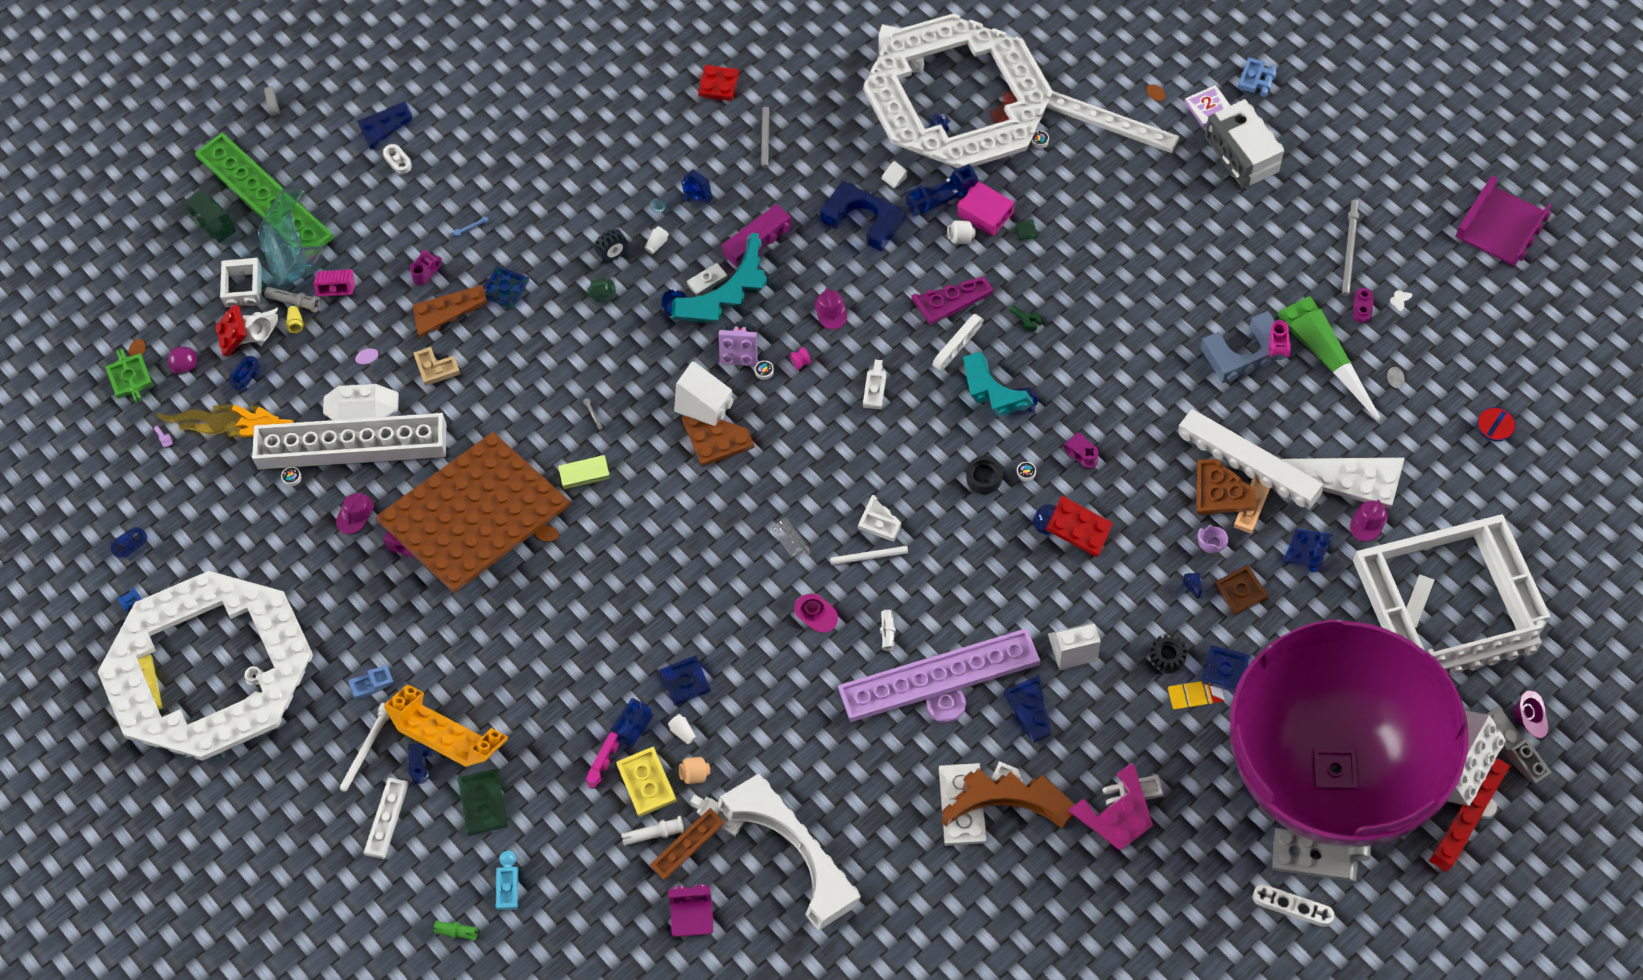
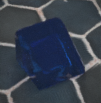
M1199 572L1184 574L1183 583L1196 599H1200L1202 583Z

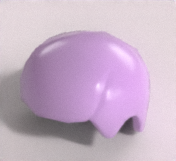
M1209 525L1206 529H1199L1197 536L1202 550L1213 554L1226 548L1228 544L1226 531Z

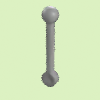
M585 398L583 404L588 407L598 430L603 429L590 405L591 401Z

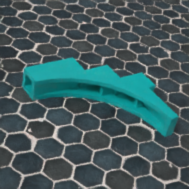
M751 233L747 237L746 250L742 262L727 283L717 290L702 296L675 298L672 301L671 319L716 323L722 315V308L719 306L738 307L744 301V292L742 290L761 291L766 286L767 277L764 276V270L757 269L760 266L758 250L761 248V239H759V233Z

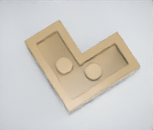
M431 347L413 353L425 386L460 374L454 356L436 361Z

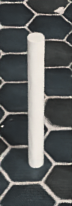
M907 546L831 557L830 560L831 565L908 554Z

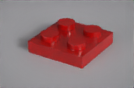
M705 65L698 97L733 101L739 69Z
M232 305L216 324L222 356L229 357L246 337L240 307L237 305Z

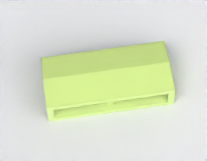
M605 455L558 466L563 489L610 479Z

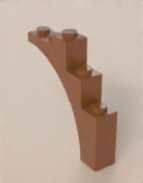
M978 768L974 773L970 771L963 779V791L956 797L955 800L957 801L953 805L948 804L941 812L943 816L940 822L947 827L957 818L970 811L987 806L1006 805L1034 811L1050 819L1062 829L1074 817L1068 810L1075 804L1043 775L1038 779L1033 778L1026 786L1010 771L1006 776L1001 775L994 783Z

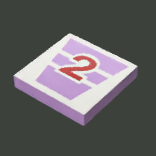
M1216 85L1185 98V104L1202 127L1207 126L1208 116L1230 106Z

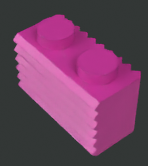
M353 270L317 271L313 283L316 296L353 295L355 287Z

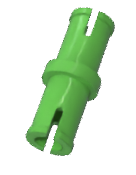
M438 920L434 924V927L437 928L434 929V934L448 935L453 939L459 937L476 940L477 933H475L478 932L477 927L460 925L459 922L452 924Z

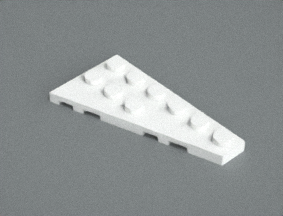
M1404 458L1282 459L1284 462L1323 483L1322 491L1362 502L1379 499L1381 504L1388 509L1392 508Z

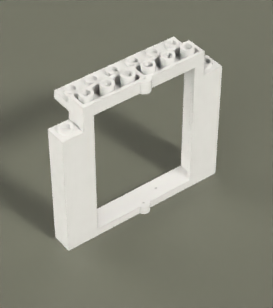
M1503 514L1357 551L1353 558L1354 565L1381 627L1407 638L1424 650L1385 559L1420 550H1429L1435 546L1474 537L1515 625L1516 631L1436 652L1433 649H1428L1427 653L1431 654L1441 664L1447 674L1457 675L1466 669L1476 670L1486 664L1495 665L1504 659L1508 661L1514 660L1523 654L1529 656L1535 654L1542 644L1539 636L1551 616Z

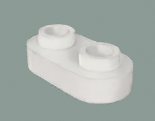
M390 144L384 148L385 160L397 173L405 174L411 170L410 159L398 145Z

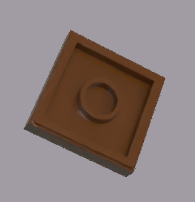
M1248 565L1214 582V587L1234 616L1269 598L1268 593Z

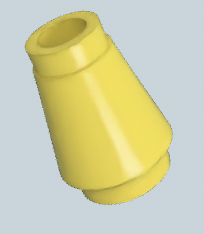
M297 306L288 308L285 326L291 333H299L304 327V322Z

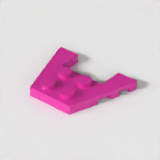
M1130 763L1116 774L1128 793L1096 816L1085 799H1082L1068 810L1073 816L1079 818L1085 825L1096 831L1098 835L1118 850L1123 849L1153 826L1133 763Z

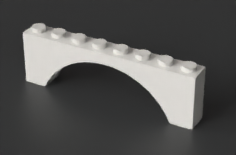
M760 774L755 775L720 796L717 807L729 822L745 821L771 828L787 838L801 853L812 878V899L806 916L818 931L857 906L861 897L857 888L849 883L845 874L834 865L832 858L824 853L818 841L810 836L807 828L800 824L795 818L793 811L785 806L782 798L771 789L769 782L763 779Z

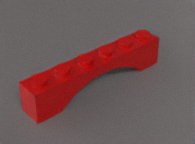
M1498 758L1495 759L1470 806H1461L1428 862L1446 873L1451 869L1510 765Z

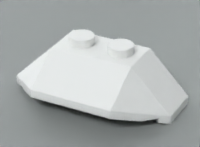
M377 384L338 386L324 396L323 414L331 420L388 417L390 414L398 411L399 394Z

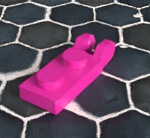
M609 733L586 777L588 787L595 789L600 783V773L602 770L606 771L610 763L609 757L611 753L615 754L620 743L618 742L617 734Z

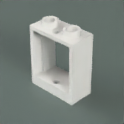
M258 258L221 261L220 298L224 306L231 308L232 305L253 306L261 304L262 266ZM253 274L252 291L228 293L230 276Z

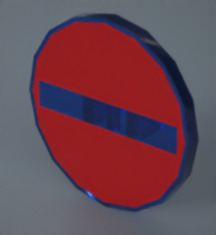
M1490 407L1479 414L1477 428L1486 439L1502 442L1514 434L1516 423L1512 414L1507 410L1499 407Z

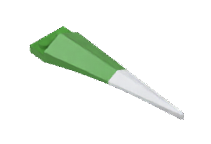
M1311 296L1279 311L1277 315L1281 321L1287 323L1288 330L1312 351L1355 395L1372 416L1379 421L1380 416L1325 315L1317 307Z

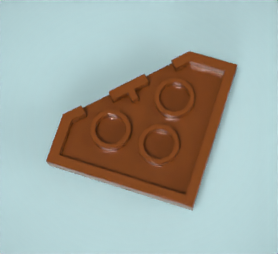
M688 416L682 417V422L701 467L755 448L749 431L746 428L724 420H719L716 426Z
M1218 459L1197 460L1198 515L1256 510L1255 489L1250 485L1248 486L1239 476L1223 466Z

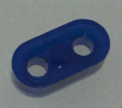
M254 356L243 358L230 374L229 382L234 389H244L260 369L257 358Z
M133 527L111 542L110 551L115 557H126L146 543L147 534L142 528ZM134 534H140L138 539H133ZM118 544L123 545L121 550L116 549Z

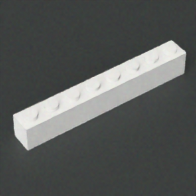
M1193 409L1190 410L1179 424V435L1184 440L1191 441L1201 450L1212 453L1215 458L1224 460L1232 468L1245 472L1248 477L1252 479L1256 477L1258 481L1261 480L1265 487L1276 490L1282 497L1290 498L1300 507L1310 510L1322 494L1323 483Z

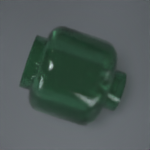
M608 277L593 279L587 291L589 297L593 298L595 302H603L613 298L614 294H616V287L613 280H610Z

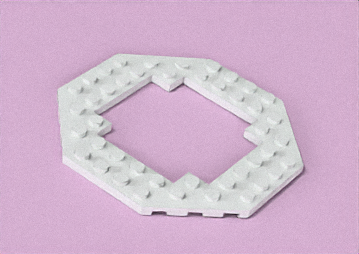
M956 14L891 31L863 87L892 144L961 170L1026 151L1053 92L1022 38H1012L1003 31L985 28L981 23L973 20H963ZM968 44L974 57L991 53L1018 102L1005 105L1004 111L1010 120L948 138L942 125L928 129L923 127L898 79L911 76L912 70L907 61Z
M207 571L135 602L99 668L98 674L126 739L139 740L147 745L157 748L163 747L171 752L182 755L187 754L203 761L279 727L282 721L281 717L285 709L288 708L293 698V692L296 686H299L305 673L304 670L308 662L311 661L313 654L284 591ZM223 604L230 619L249 611L274 666L273 669L256 676L263 692L188 725L181 709L161 717L138 662L139 658L156 652L150 636Z

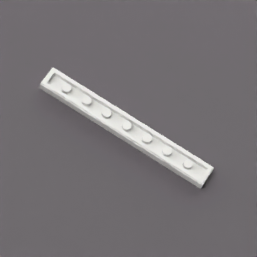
M1054 91L1046 107L1170 153L1173 152L1179 140L1177 135Z

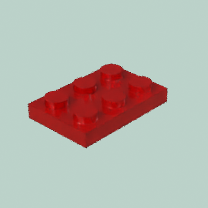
M1061 496L1046 530L1097 557L1102 550L1113 523L1074 501Z

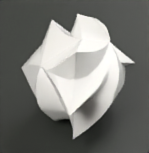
M278 308L264 313L256 312L253 315H243L242 320L246 337L239 345L256 342L262 347V344L277 324L278 316L276 312Z

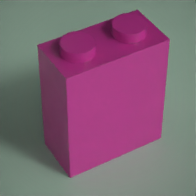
M978 181L975 186L969 189L967 196L958 202V216L993 237L1014 213V202Z

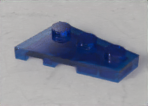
M402 102L360 119L357 123L370 150L375 148L376 143L380 140L384 141L388 138L387 135L401 128L413 116L407 103Z
M1037 675L1004 690L1005 698L1032 744L1050 736L1051 730L1047 710H1045L1040 676Z

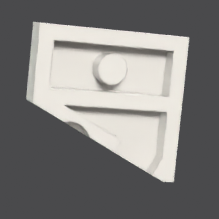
M872 495L858 524V529L894 542L900 530L901 522L891 515L885 506L883 507L879 503L876 496Z

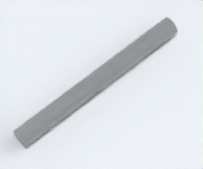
M769 107L762 108L761 167L766 169L768 168Z

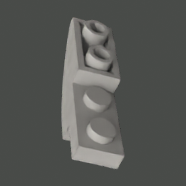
M1500 706L1487 713L1496 724V729L1500 730L1506 739L1503 748H1501L1502 753L1526 778L1536 784L1552 773L1528 739L1521 737Z

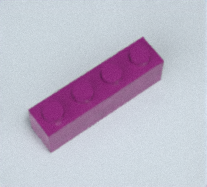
M775 204L722 244L723 255L738 268L746 250L747 237L751 233H759V239H761V248L758 250L759 254L763 248L774 243L780 235L790 230L792 227L791 217L779 205Z

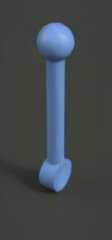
M484 216L480 221L461 230H454V236L459 237L461 233L482 223H487L488 218Z

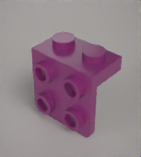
M698 884L693 888L675 886L673 889H668L672 935L674 937L712 934L714 928L710 886Z

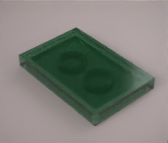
M497 768L457 777L468 836L508 827Z

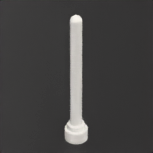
M381 703L377 714L379 717L341 783V791H347L385 720L390 718L384 708L385 703Z

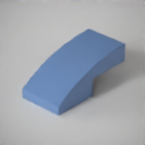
M386 665L368 670L367 675L350 679L348 684L354 700L383 690L392 685L393 680Z

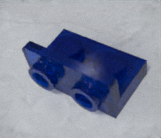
M693 169L683 176L681 184L686 201H689L693 196L707 204L713 200L710 183L707 178Z

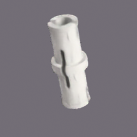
M883 610L881 612L882 627L880 628V633L882 634V649L884 651L895 649L894 634L896 633V628L893 624L894 612L892 610Z

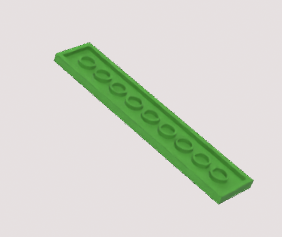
M223 133L195 152L196 157L306 260L334 239L333 234Z

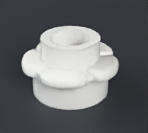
M254 666L249 667L245 671L244 676L246 683L258 685L257 677L253 678V675H260L264 673L263 670Z

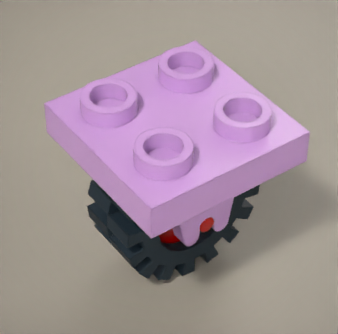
M736 322V325L731 323L730 326H726V329L719 331L720 364L756 366L757 330L754 326H751L750 323L746 325L745 322H742V324Z

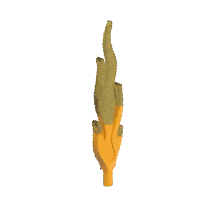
M234 404L213 406L214 411L224 413H209L193 409L173 416L156 414L161 420L170 423L187 420H199L207 423L186 422L178 426L180 430L191 429L205 434H219L229 431L227 433L229 437H254L255 425L294 423L293 420L279 419L278 416H274L265 409L254 405L249 406V409L254 413Z

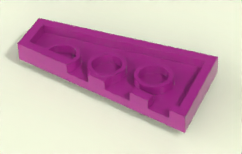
M983 276L961 282L960 285L944 286V289L936 291L932 289L921 295H918V293L913 294L911 299L931 326L992 295L994 289Z

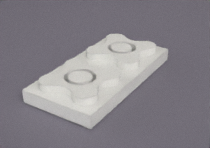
M979 763L939 766L942 811L948 804L953 805L957 801L955 800L956 797L963 791V779L970 771L974 773L978 768L980 769ZM983 808L964 814L947 827L943 825L945 846L986 843Z

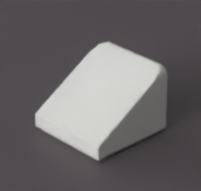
M894 161L883 174L882 179L895 189L907 178V171Z

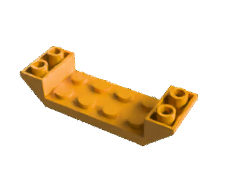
M408 684L384 704L385 710L399 732L465 767L486 761L508 740V736L493 728L481 736L422 705L424 692Z

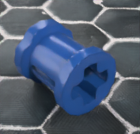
M134 587L126 595L117 597L126 612L129 611V608L135 602L142 600Z

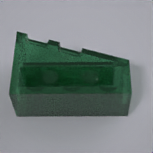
M200 189L184 200L187 206L185 210L191 218L193 216L196 218L195 221L201 229L203 227L206 229L205 232L210 239L214 238L220 243L235 233L236 229L228 211L225 209L221 210L219 208L221 207L220 204L214 203L212 197L203 189Z

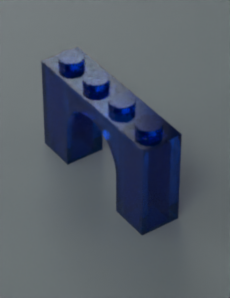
M842 180L820 210V221L836 229L850 211L867 209L873 212L877 219L866 233V244L882 252L904 222V210L899 206L888 203L883 198H878L870 192Z

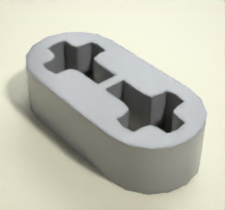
M265 87L264 91L270 116L280 115L274 87Z

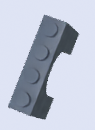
M1269 311L1251 319L1250 329L1261 346V349L1254 354L1240 355L1233 352L1219 332L1202 339L1200 349L1222 383L1233 381L1240 375L1250 374L1259 367H1266L1275 360L1286 358L1285 356L1277 355L1269 357V333L1272 324L1275 322Z

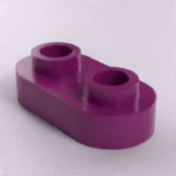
M1367 288L1358 289L1354 296L1353 318L1359 323H1367L1373 313L1374 295Z

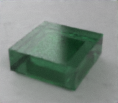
M1033 219L1015 223L1019 241L1037 238Z

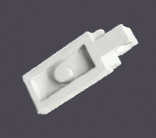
M875 360L874 370L869 369L867 372L863 408L882 410L886 383V371H882V360Z
M694 795L690 801L691 806L698 809L697 814L700 817L711 808L725 823L720 829L736 837L745 821L729 822L717 807L718 802L706 797L703 800Z

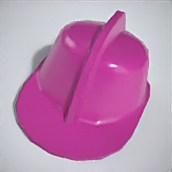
M818 594L802 595L794 604L796 616L817 632H829L838 623L836 610Z

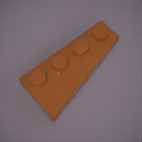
M483 285L412 305L419 338H423L431 330L436 331L440 329L441 325L449 321L457 320V317L464 313L468 314L486 305L487 299Z

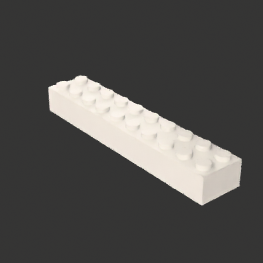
M443 413L254 426L252 459L257 469L446 457V421Z

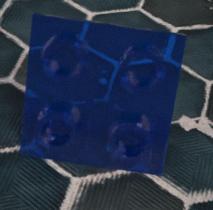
M1296 529L1283 562L1308 565L1309 571L1316 572L1320 569V564L1326 555V550L1330 545L1333 534Z

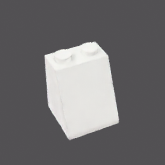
M692 361L676 383L674 411L716 426L718 421L724 418L727 408L730 409L732 406V390L696 362Z
M1085 624L1048 633L1059 670L1098 661L1101 641L1095 624Z

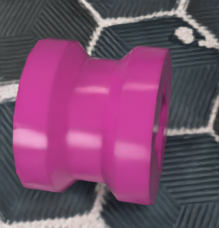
M804 347L800 348L796 353L792 352L789 354L796 370L801 369L803 365L811 364L809 354Z

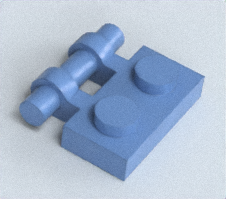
M1248 57L1238 89L1255 93L1256 88L1261 89L1260 95L1266 97L1272 88L1271 83L1276 77L1277 67L1271 65L1269 69L1264 68V61ZM1264 76L1265 81L1260 80V77Z

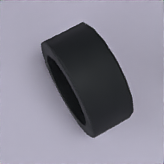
M980 456L968 464L966 480L971 490L979 494H990L1000 487L1003 471L1002 466L996 459L989 456ZM980 467H988L995 471L996 477L990 483H980L974 479L973 473Z

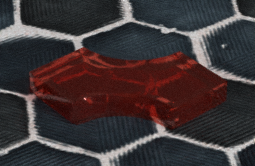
M1013 92L1003 93L1001 105L990 111L993 125L1010 120L1004 108L1005 105L1018 102Z

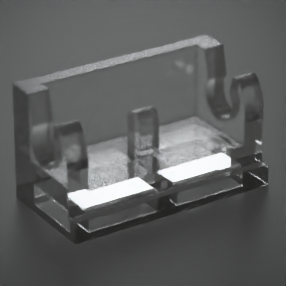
M786 517L770 528L790 556L795 558L796 561L800 560L801 554L809 555L812 553Z

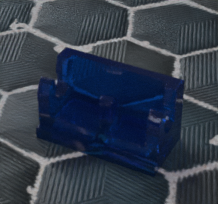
M631 698L610 731L618 735L619 741L623 739L629 747H633L654 715L647 704Z

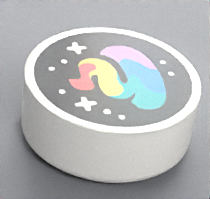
M1040 130L1035 131L1031 140L1032 146L1038 149L1045 148L1049 143L1048 134Z
M768 361L758 362L755 366L756 376L761 380L770 379L774 374L773 365Z
M1023 462L1018 465L1017 477L1021 481L1029 482L1035 478L1036 468L1032 463Z
M288 467L281 474L284 484L290 487L296 486L302 479L301 473L296 467Z

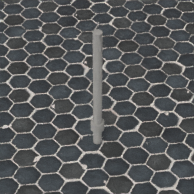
M1358 200L1351 201V210L1348 213L1349 229L1342 288L1343 296L1350 294L1356 224L1359 221Z

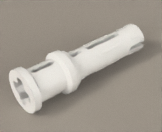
M678 816L677 819L666 822L661 820L658 825L621 833L624 839V846L660 836L668 838L672 834L680 832L683 834L685 829L682 817Z

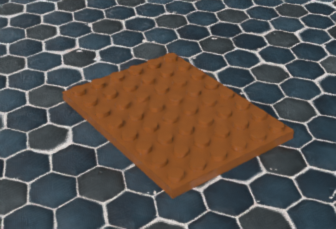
M492 432L378 514L376 520L444 585L455 593L568 508L570 501Z

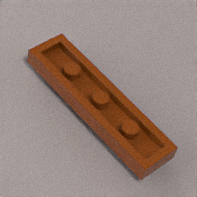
M709 808L660 854L650 866L665 881L725 824L724 821Z

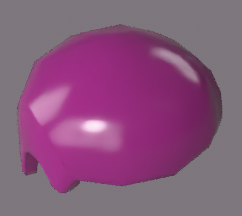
M189 347L174 348L168 357L169 369L175 374L180 372L188 373L197 363L196 353Z

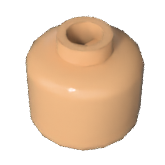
M702 757L685 758L683 763L679 765L680 778L687 784L705 782L707 775H710L709 763H706Z

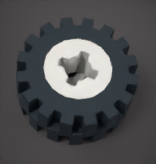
M619 229L607 230V233H602V236L597 238L598 241H595L594 250L602 261L613 262L614 259L618 260V257H622L623 253H626L629 242Z

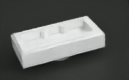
M716 263L689 279L687 285L696 296H700L728 278L727 274Z

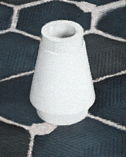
M656 227V229L652 230L644 249L648 253L654 254L668 240L669 234L661 227Z
M680 714L668 723L669 730L687 745L696 739L688 721Z

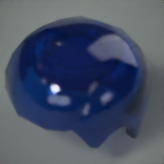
M669 289L663 294L661 307L668 316H672V301L675 298H688L683 291Z
M1043 505L1035 512L1033 525L1038 532L1045 535L1050 534L1046 527L1055 510V505Z

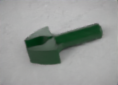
M1015 305L1011 306L1010 312L1025 321L1023 329L1037 331V326L1031 323L1036 322L1041 326L1042 321L1036 311L1032 315H1028Z

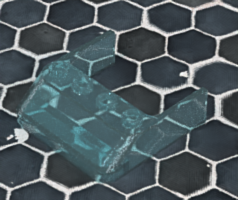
M282 189L258 228L259 239L277 287H285L305 277L324 250L323 247H302L300 236L296 230L291 211L304 192L303 189Z

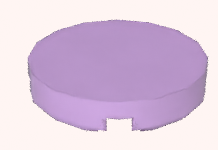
M959 689L926 699L927 712L938 722H954L965 712V696Z

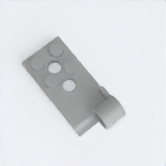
M1276 828L1274 832L1272 870L1356 882L1357 862L1370 859L1371 846H1331L1306 839L1290 830ZM1297 848L1300 851V855L1297 857L1292 856L1289 853V849ZM1313 850L1318 851L1321 854V858L1318 860L1313 859L1310 856V852Z

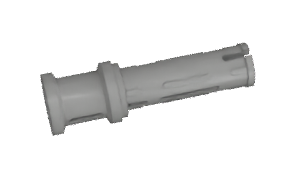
M267 287L264 293L265 298L290 303L299 309L306 308L310 309L311 312H317L320 307V298L318 296L310 297L306 296L305 293L294 294Z

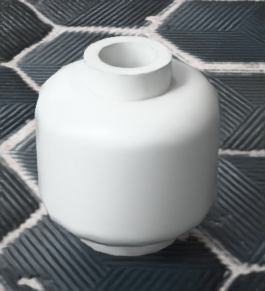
M953 221L948 226V239H951L953 244H969L972 238L975 237V228L972 227L969 221Z

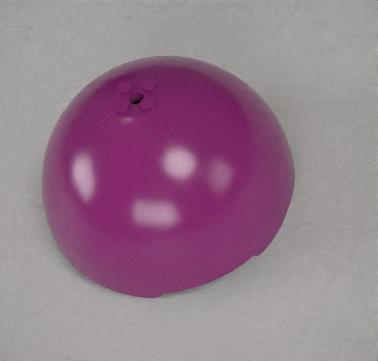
M1326 620L1302 626L1276 639L1252 660L1237 685L1230 712L1231 748L1240 776L1250 794L1282 826L1295 834L1321 844L1338 847H1366L1383 844L1409 834L1427 822L1446 803L1461 778L1467 760L1469 746L1467 717L1458 691L1445 669L1431 654L1412 641L1388 629L1371 624ZM1336 765L1340 767L1341 772L1334 774L1330 771V767Z

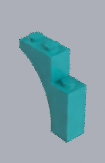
M981 351L963 357L970 396L976 403H983L990 399L992 410L998 417L1007 416L1012 412L1026 410L1028 407L1033 406V400L1027 391L1008 389L992 378L987 359Z

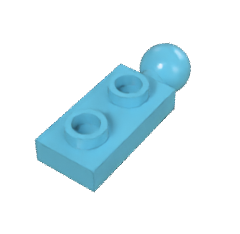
M504 851L499 857L503 868L496 869V909L513 910L518 909V868L512 867L516 861L515 854L512 851Z

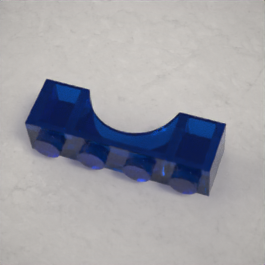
M967 164L953 170L950 177L937 186L926 188L920 185L906 191L905 204L913 217L968 193L969 189L978 183V176L971 165Z

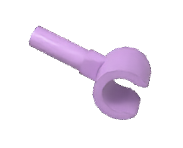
M158 426L154 427L163 447L173 444L170 434L164 435Z

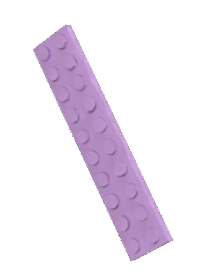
M1026 628L838 685V690L849 721L853 722L1040 665V658Z

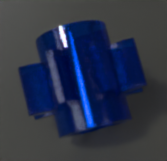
M936 113L930 117L929 123L931 125L928 128L942 125L946 133L949 130L948 123H950V120L943 113L941 115Z

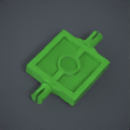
M120 349V352L117 350L116 353L119 360L106 366L117 399L132 394L134 402L138 403V400L139 402L142 401L139 391L153 386L141 353L126 357L124 349Z

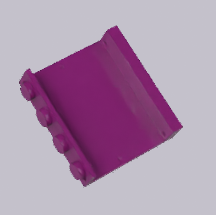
M1491 176L1458 227L1455 237L1516 266L1519 260H1524L1527 254L1526 248L1532 247L1535 238H1533L1535 234H1540L1544 226L1541 225L1543 221L1547 222L1552 213L1549 210L1552 204L1549 203L1547 208L1545 207L1542 210L1496 188L1498 178Z

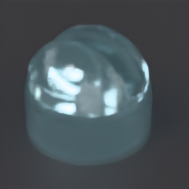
M660 197L650 202V209L657 213L664 211L666 207L665 201Z

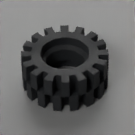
M1164 634L1163 638L1159 636L1157 640L1153 641L1150 650L1151 664L1154 663L1155 668L1159 667L1160 672L1164 669L1166 673H1169L1170 670L1174 673L1176 669L1180 670L1182 665H1184L1187 647H1184V641L1180 642L1181 638L1177 637L1174 639V635L1171 634V637H1168V634ZM1171 648L1175 651L1176 656L1171 660L1165 659L1161 656V650Z

